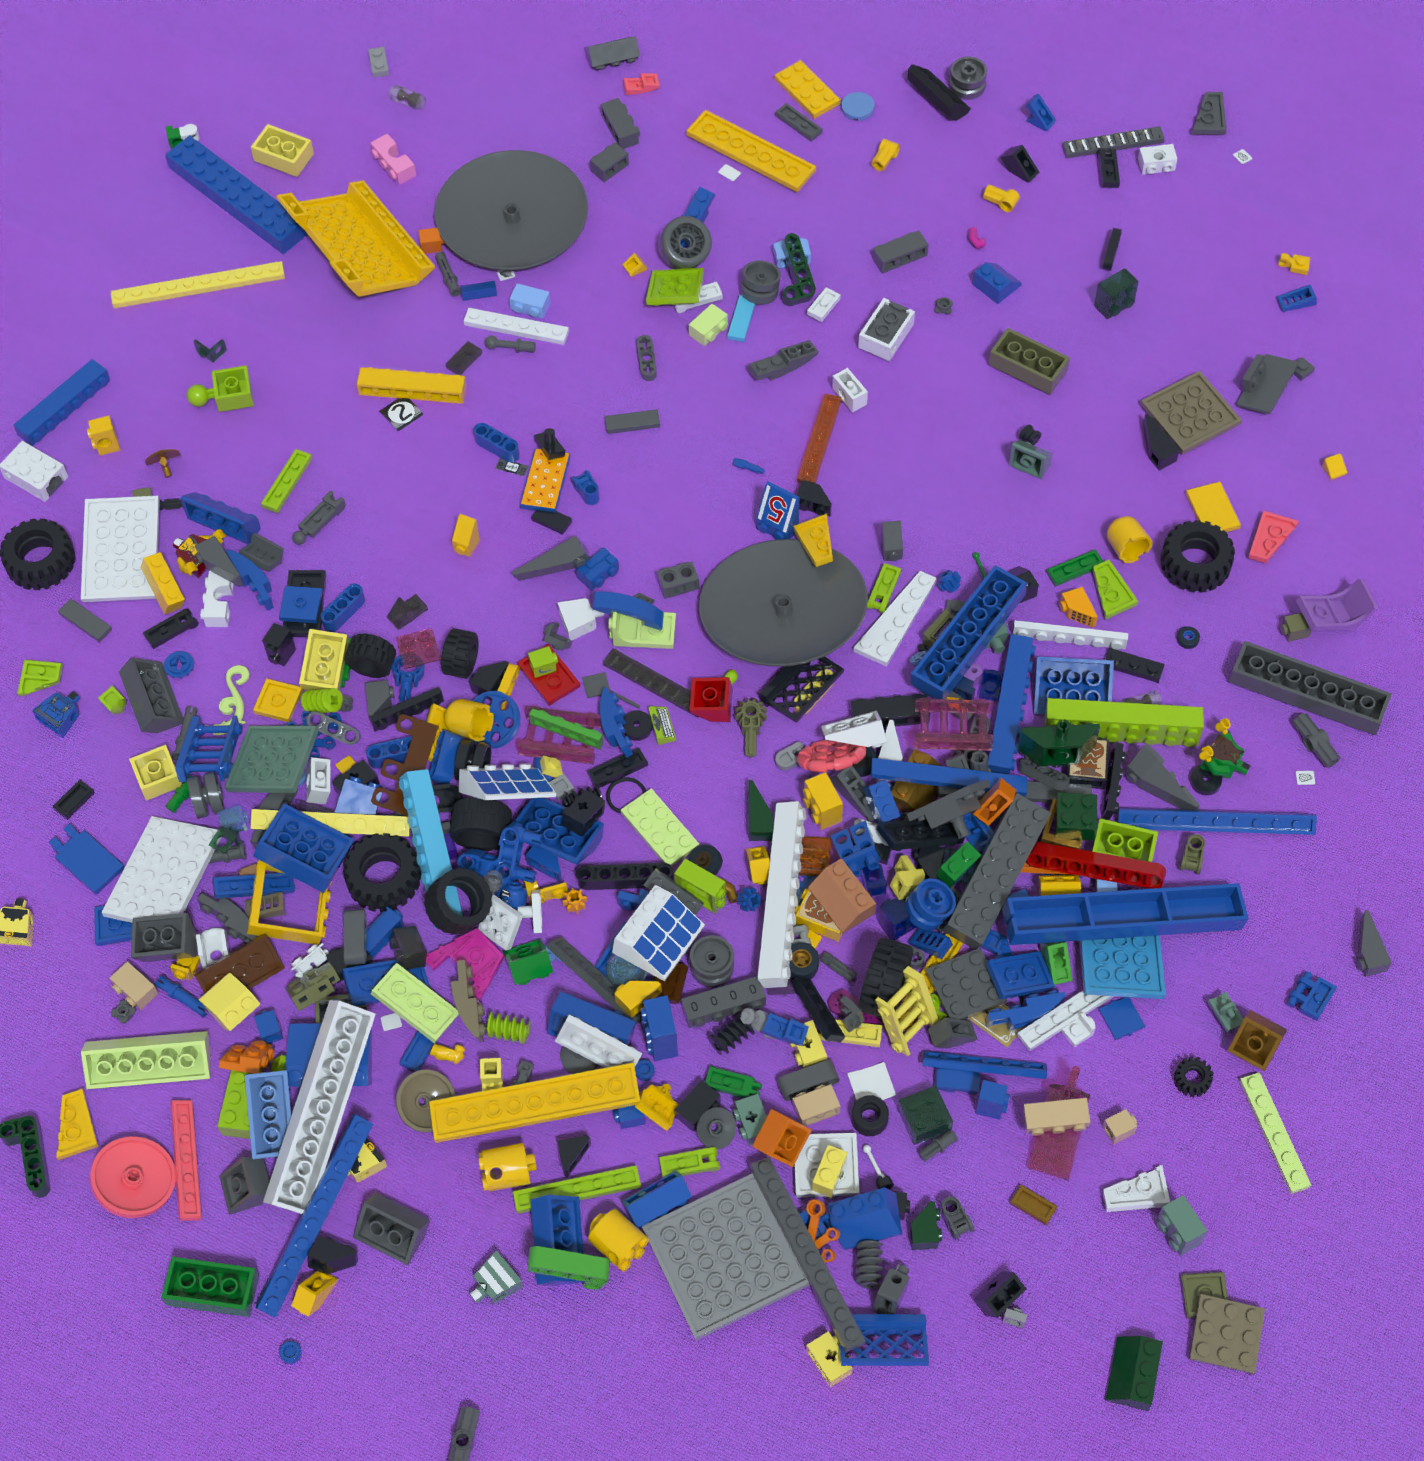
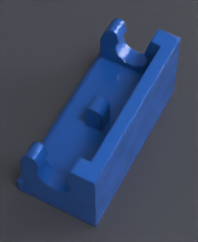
M972 812L963 818L970 833L965 838L982 854L993 830L990 825H986Z

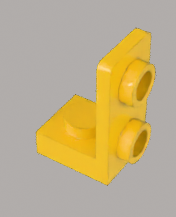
M536 880L533 884L524 881L530 905L532 904V890L541 891V904L553 898L560 899L564 897V893H568L566 882L539 889Z

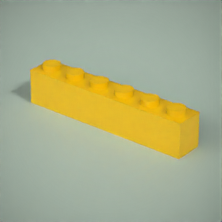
M360 367L356 384L359 395L464 404L467 389L465 376L375 369L371 367Z

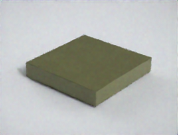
M1224 1272L1181 1274L1186 1319L1196 1318L1200 1294L1228 1300Z

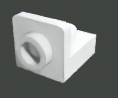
M1082 1012L1077 1020L1062 1029V1033L1070 1044L1076 1047L1094 1035L1095 1022L1090 1016H1086Z

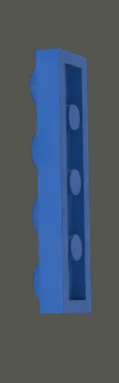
M285 873L265 874L262 895L283 892V894L294 893L293 877ZM255 875L213 877L212 883L215 899L252 896Z

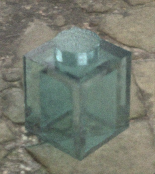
M240 805L217 812L225 836L248 830L246 823L249 822L247 812L242 811Z

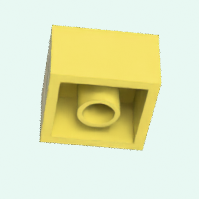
M166 745L129 759L146 801L180 788L182 785L178 780L174 763Z

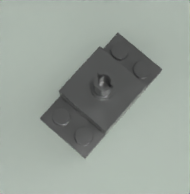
M986 779L966 786L908 813L907 817L909 821L917 819L918 822L927 819L931 829L950 822L954 826L958 839L970 835L963 820L964 816L981 808L977 796L984 794V789L990 787V783Z

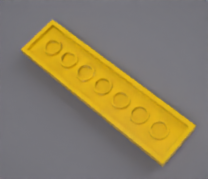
M704 110L686 130L687 136L797 193L816 172L815 165L707 110Z

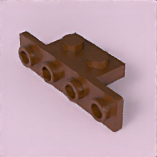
M677 964L665 981L654 976L653 981H658L662 989V993L657 997L668 995L669 1004L680 1003L688 971L686 964Z

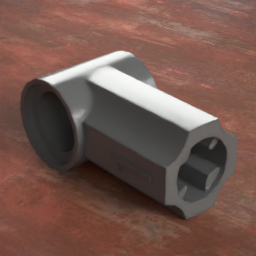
M974 752L970 759L971 770L991 772L988 767V756L986 753Z

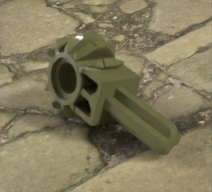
M747 698L746 703L740 701L739 707H736L735 719L739 721V725L742 727V735H745L746 757L753 758L757 755V735H760V727L763 726V721L767 720V708L763 707L762 701L757 703L756 698L753 701Z

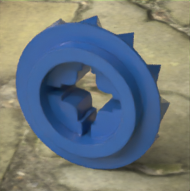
M177 651L165 659L164 670L173 679L175 677L181 679L185 675L189 676V672L193 671L195 663L189 653ZM179 660H180V663L182 664L180 670L176 667V666H178V661H179Z

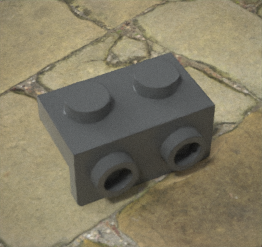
M254 533L251 537V543L240 549L239 554L248 558L256 566L269 572L282 563L284 549Z

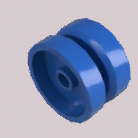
M932 878L925 879L918 884L906 897L904 903L908 919L918 928L929 931L937 929L954 912L956 907V899L952 890L942 881Z

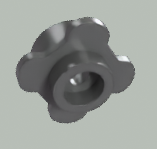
M946 297L936 300V313H952L951 306L953 301Z
M122 1000L117 1008L111 1011L112 1017H117L120 1023H126L132 1018L136 1010L134 1007H130L125 1000Z

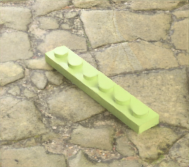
M1260 1072L1240 1078L1241 1087L1290 1194L1310 1188L1311 1183Z

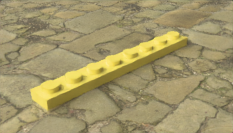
M252 809L251 829L267 830L279 810ZM302 812L341 833L368 835L388 833L391 836L410 837L408 817Z

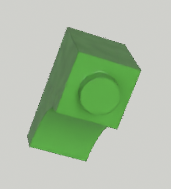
M1067 942L1040 943L1042 957L1054 985L1073 981Z

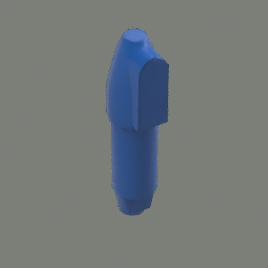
M734 458L732 465L742 470L748 469L757 474L765 473L763 468L740 458Z

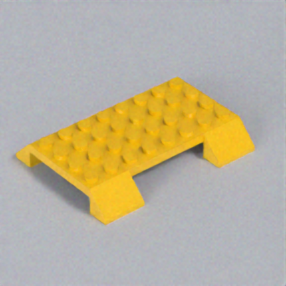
M364 180L350 182L346 194L298 201L292 192L276 196L290 216L307 232L328 258L329 264L345 284L358 297L415 286L435 269V265Z

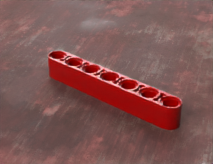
M1042 842L1035 843L1027 858V863L1034 868L1150 889L1161 888L1166 876V868L1159 863Z

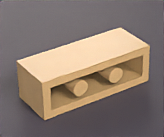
M1087 1098L1024 1104L1023 1106L1026 1133H1031L1032 1136L1043 1135L1044 1131H1052L1055 1134L1063 1133L1065 1129L1084 1131L1090 1125Z

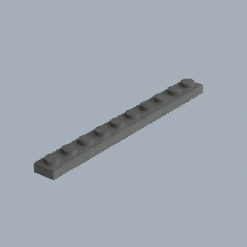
M770 1157L751 1163L750 1169L844 1352L846 1353L864 1345L866 1341Z

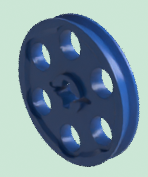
M488 691L478 695L472 701L484 704L486 698H492V704L489 709L494 714L495 723L499 727L493 723L491 731H487L483 736L485 739L480 742L490 743L491 749H495L508 744L515 737L520 726L521 717L519 708L511 697L499 691ZM504 701H508L509 708L502 711L501 704ZM508 719H513L514 723L511 728H506L505 726ZM500 733V740L494 743L492 740L493 735Z

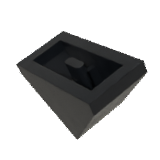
M585 1135L558 1141L565 1177H569L591 1146L589 1136Z

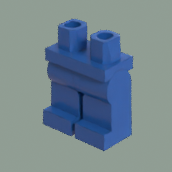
M866 821L849 827L853 839L847 828L831 835L840 859H843L856 877L861 876V868L868 866L869 870L879 868V861L881 859ZM858 829H865L864 832L858 835L855 834ZM840 837H847L846 840L837 842Z

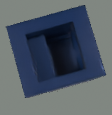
M972 664L955 686L954 692L970 703L974 699V687L981 682L983 672L981 666Z

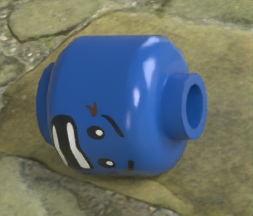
M519 882L507 883L501 890V900L518 911V906H526L527 889Z

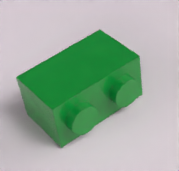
M966 842L939 868L936 875L951 888L977 863L981 854L969 842Z

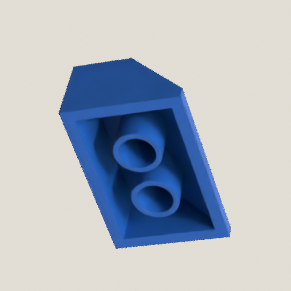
M885 1187L828 1204L831 1225L840 1231L839 1241L844 1250L856 1248L857 1244L862 1241H881L902 1235L896 1193Z

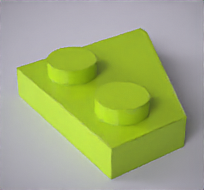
M24 660L17 694L25 696L59 684L63 665L55 662Z

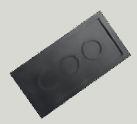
M326 570L288 571L287 586L322 588L323 590L317 623L283 621V627L291 631L292 637H308L309 629L321 631Z
M917 819L913 821L877 823L876 830L889 847L895 851L943 845L953 846L955 844H963L965 838L958 839L952 823L949 822L931 829L927 819L918 822Z

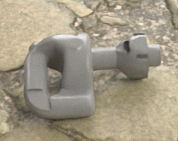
M746 1008L741 1012L740 1019L744 1024H751L753 1029L761 1033L768 1013ZM763 1034V1036L772 1040L775 1039L773 1037Z

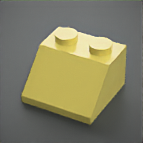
M230 972L198 999L220 1026L227 1031L235 1028L260 1005L248 988Z

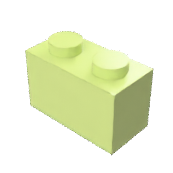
M711 304L689 324V336L703 346H706L721 331L723 332L727 328L728 314Z

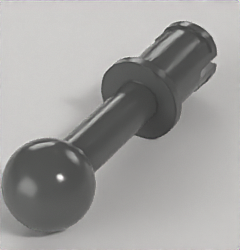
M493 335L485 339V346L488 349H495L497 347L514 348L518 353L519 351L535 353L536 349L535 342L522 341L520 338L517 339V342L498 340Z

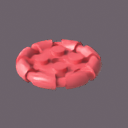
M825 739L812 743L811 747H804L797 756V762L801 768L812 772H828V770L833 769L838 771L859 763L866 755V747Z

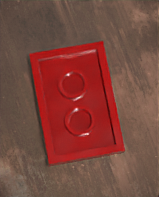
M547 644V645H545L544 647H542V648H545V647H548V646H549L550 649H551V652H552V653L555 652V651L553 650V648L550 646V644ZM558 655L556 671L536 678L527 656L517 662V664L549 706L581 687L580 682Z

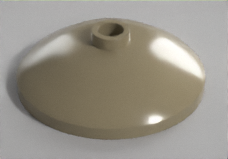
M433 1070L415 1071L403 1079L397 1089L395 1103L398 1115L405 1125L415 1131L433 1132L429 1101L455 1097V1091L450 1081L441 1073ZM420 1098L424 1100L423 1106L419 1104Z

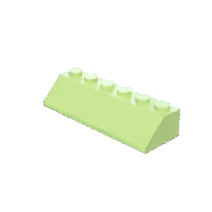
M208 1031L85 1042L81 1050L86 1089L210 1079L211 1050Z

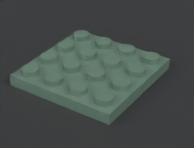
M248 726L224 788L227 792L296 793L318 735V728L316 726Z

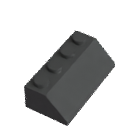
M130 658L120 669L119 673L141 732L157 734L181 725L183 723V716L162 662Z

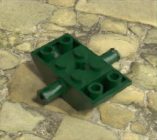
M1059 720L1057 726H1028L1021 728L1018 750L1039 766H1052L1056 768V765H1058L1059 768L1062 765L1080 764L1096 746L1100 724L1085 723L1083 725L1069 724L1067 720H1063L1062 724V720Z

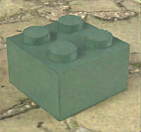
M1184 1195L1164 1205L1156 1220L1158 1229L1162 1234H1166L1171 1249L1174 1252L1177 1251L1179 1256L1200 1246L1208 1232Z

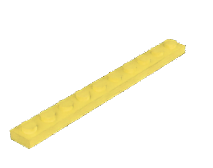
M279 261L111 291L113 308H120L285 279L283 263Z

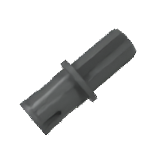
M949 1129L937 1139H932V1143L919 1152V1156L923 1161H927L937 1153H943L944 1149L958 1140L957 1135L953 1130Z

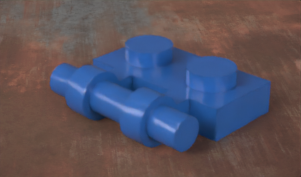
M1306 971L1303 976L1299 977L1298 985L1295 990L1290 992L1289 1000L1286 1004L1292 1008L1296 1003L1302 1004L1299 1011L1318 1021L1336 991L1337 986L1321 977L1315 983L1310 980L1313 976L1312 973ZM1306 988L1311 990L1307 997L1302 994Z

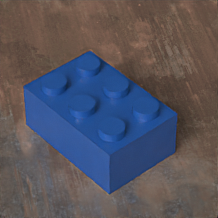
M668 995L644 1000L641 1018L648 1054L653 1055L654 1062L677 1057V1033Z

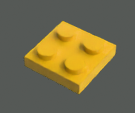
M266 678L253 712L256 715L290 722L303 689L299 686Z

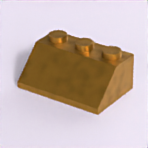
M917 749L913 750L907 761L941 766L932 756ZM896 781L891 793L898 810L912 812L934 802L938 795V786Z

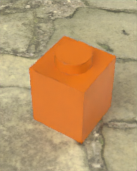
M437 227L418 230L421 250L425 254L443 251L442 244H445V242L441 238Z

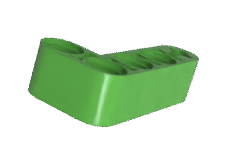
M533 1246L529 1248L527 1270L532 1273L583 1281L584 1288L597 1290L601 1289L609 1281L610 1260L603 1257Z

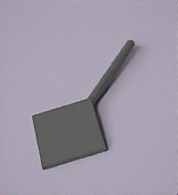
M606 672L582 677L587 698L601 696L605 687L608 688L610 693L614 692L610 690ZM615 693L617 698L636 708H640L639 704Z

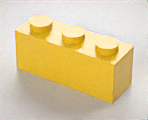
M161 552L143 558L140 568L164 615L181 609L185 599Z

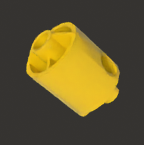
M524 1143L486 1149L479 1153L480 1170H485V1173H482L484 1191L489 1190L490 1192L531 1184L529 1171L537 1170L534 1153L526 1155ZM495 1167L500 1168V1169L497 1170V1171H496V1170H492V1169L495 1168Z
M613 1209L607 1214H598L590 1224L588 1242L623 1273L631 1266V1261L634 1258L639 1260L646 1251L644 1247L650 1241L643 1232L617 1209Z

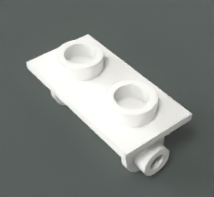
M323 943L319 946L314 944L306 951L309 955L304 959L299 957L291 964L293 968L290 972L295 970L297 973L294 975L297 979H302L305 973L313 969L310 965L312 962L318 968L327 960L328 950L320 948L324 945Z

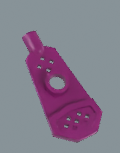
M842 989L832 993L827 1003L832 1013L844 1016L841 1012L840 999L846 995L857 1006H859V999ZM862 1012L864 1017L863 1023L884 1026L883 1019Z

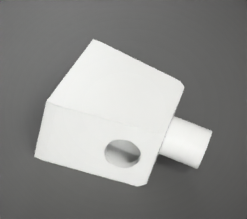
M586 598L558 603L559 614L570 640L595 630V618L604 616L603 612L593 610Z

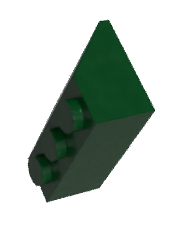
M1144 1336L1117 1337L1105 1401L1149 1412L1153 1402L1163 1341Z

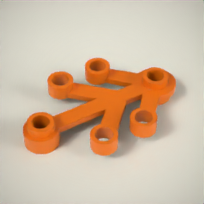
M820 1200L809 1201L806 1207L807 1213L811 1216L808 1231L819 1250L828 1242L837 1241L840 1238V1231L837 1228H829L824 1235L816 1240L819 1219L825 1213V1204ZM817 1205L820 1206V1211L818 1213L815 1210ZM834 1230L835 1237L831 1238V1231ZM825 1249L821 1254L825 1263L833 1262L836 1259V1253L832 1249ZM828 1252L831 1253V1258L829 1260L826 1257V1254Z

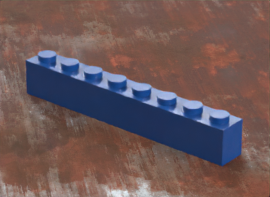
M1011 634L988 760V767L993 773L1010 775V770H1015L1016 760L1013 759V754L1018 753L1019 745L1015 741L1016 737L1020 738L1022 726H1018V724L1024 718L1025 710H1021V707L1026 705L1028 694L1024 693L1025 688L1029 689L1030 677H1027V673L1032 672L1033 666L1030 656L1034 657L1036 645H1032V637Z

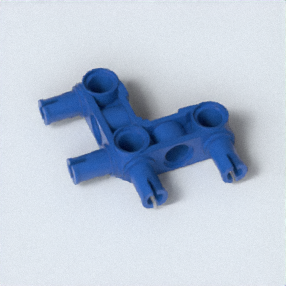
M512 822L501 833L498 857L486 854L482 850L470 848L458 858V866L462 869L467 868L473 872L475 871L478 875L486 878H497L499 885L495 896L500 898L501 890L507 883L517 879L531 884L534 883L536 871L520 868L523 843L540 847L543 841L541 840L543 839V834L527 831L520 823ZM510 830L516 833V837L511 835ZM466 857H469L472 863L468 862ZM503 867L508 868L509 873H506Z

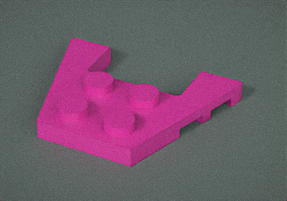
M478 928L454 939L455 941L445 946H439V949L431 953H425L421 956L434 971L449 957L456 964L457 961L466 960L473 968V978L471 979L474 981L475 997L472 998H477L479 1001L482 999L505 958Z

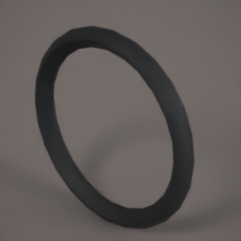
M623 777L610 784L607 789L606 800L612 810L621 814V810L616 808L610 799L613 787L620 782L630 781L636 783L644 794L646 788L639 780Z

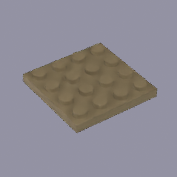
M1201 371L1141 400L1140 404L1148 415L1156 421L1158 427L1166 432L1170 441L1177 445L1182 455L1241 425L1242 422L1241 418Z

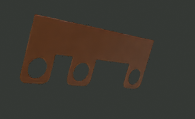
M404 714L399 716L396 724L397 731L411 735L413 738L404 764L391 759H386L381 769L382 776L398 781L395 792L377 787L371 799L372 804L408 816L407 809H405L403 804L404 796L403 791L399 787V778L408 771L425 770L439 726ZM409 719L413 723V727L410 730H404L400 725L402 720ZM388 764L397 766L398 772L395 775H389L386 772ZM384 792L388 795L389 800L384 804L379 803L376 800V795Z

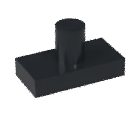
M548 428L543 433L534 435V441L548 460L565 456V449L555 437L554 429Z

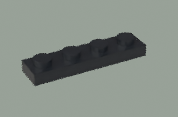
M440 687L434 688L370 716L369 719L374 732L384 730L388 726L397 723L399 716L402 714L407 716L418 715L424 710L429 709L432 704L440 705L444 702Z
M1118 742L1115 743L1110 752L1102 818L1110 820L1112 815L1117 813L1119 803L1116 800L1121 791L1119 780H1121L1123 775L1121 763L1124 762L1125 752H1123L1124 744Z
M795 977L791 983L805 1004V1008L811 1014L814 1023L820 1029L823 1038L827 1041L842 1042L845 1035L812 980Z

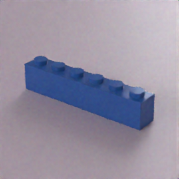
M91 359L13 424L17 435L31 446L39 442L48 432L52 431L60 422L65 420L73 411L78 409L86 400L91 398L110 381L107 370Z

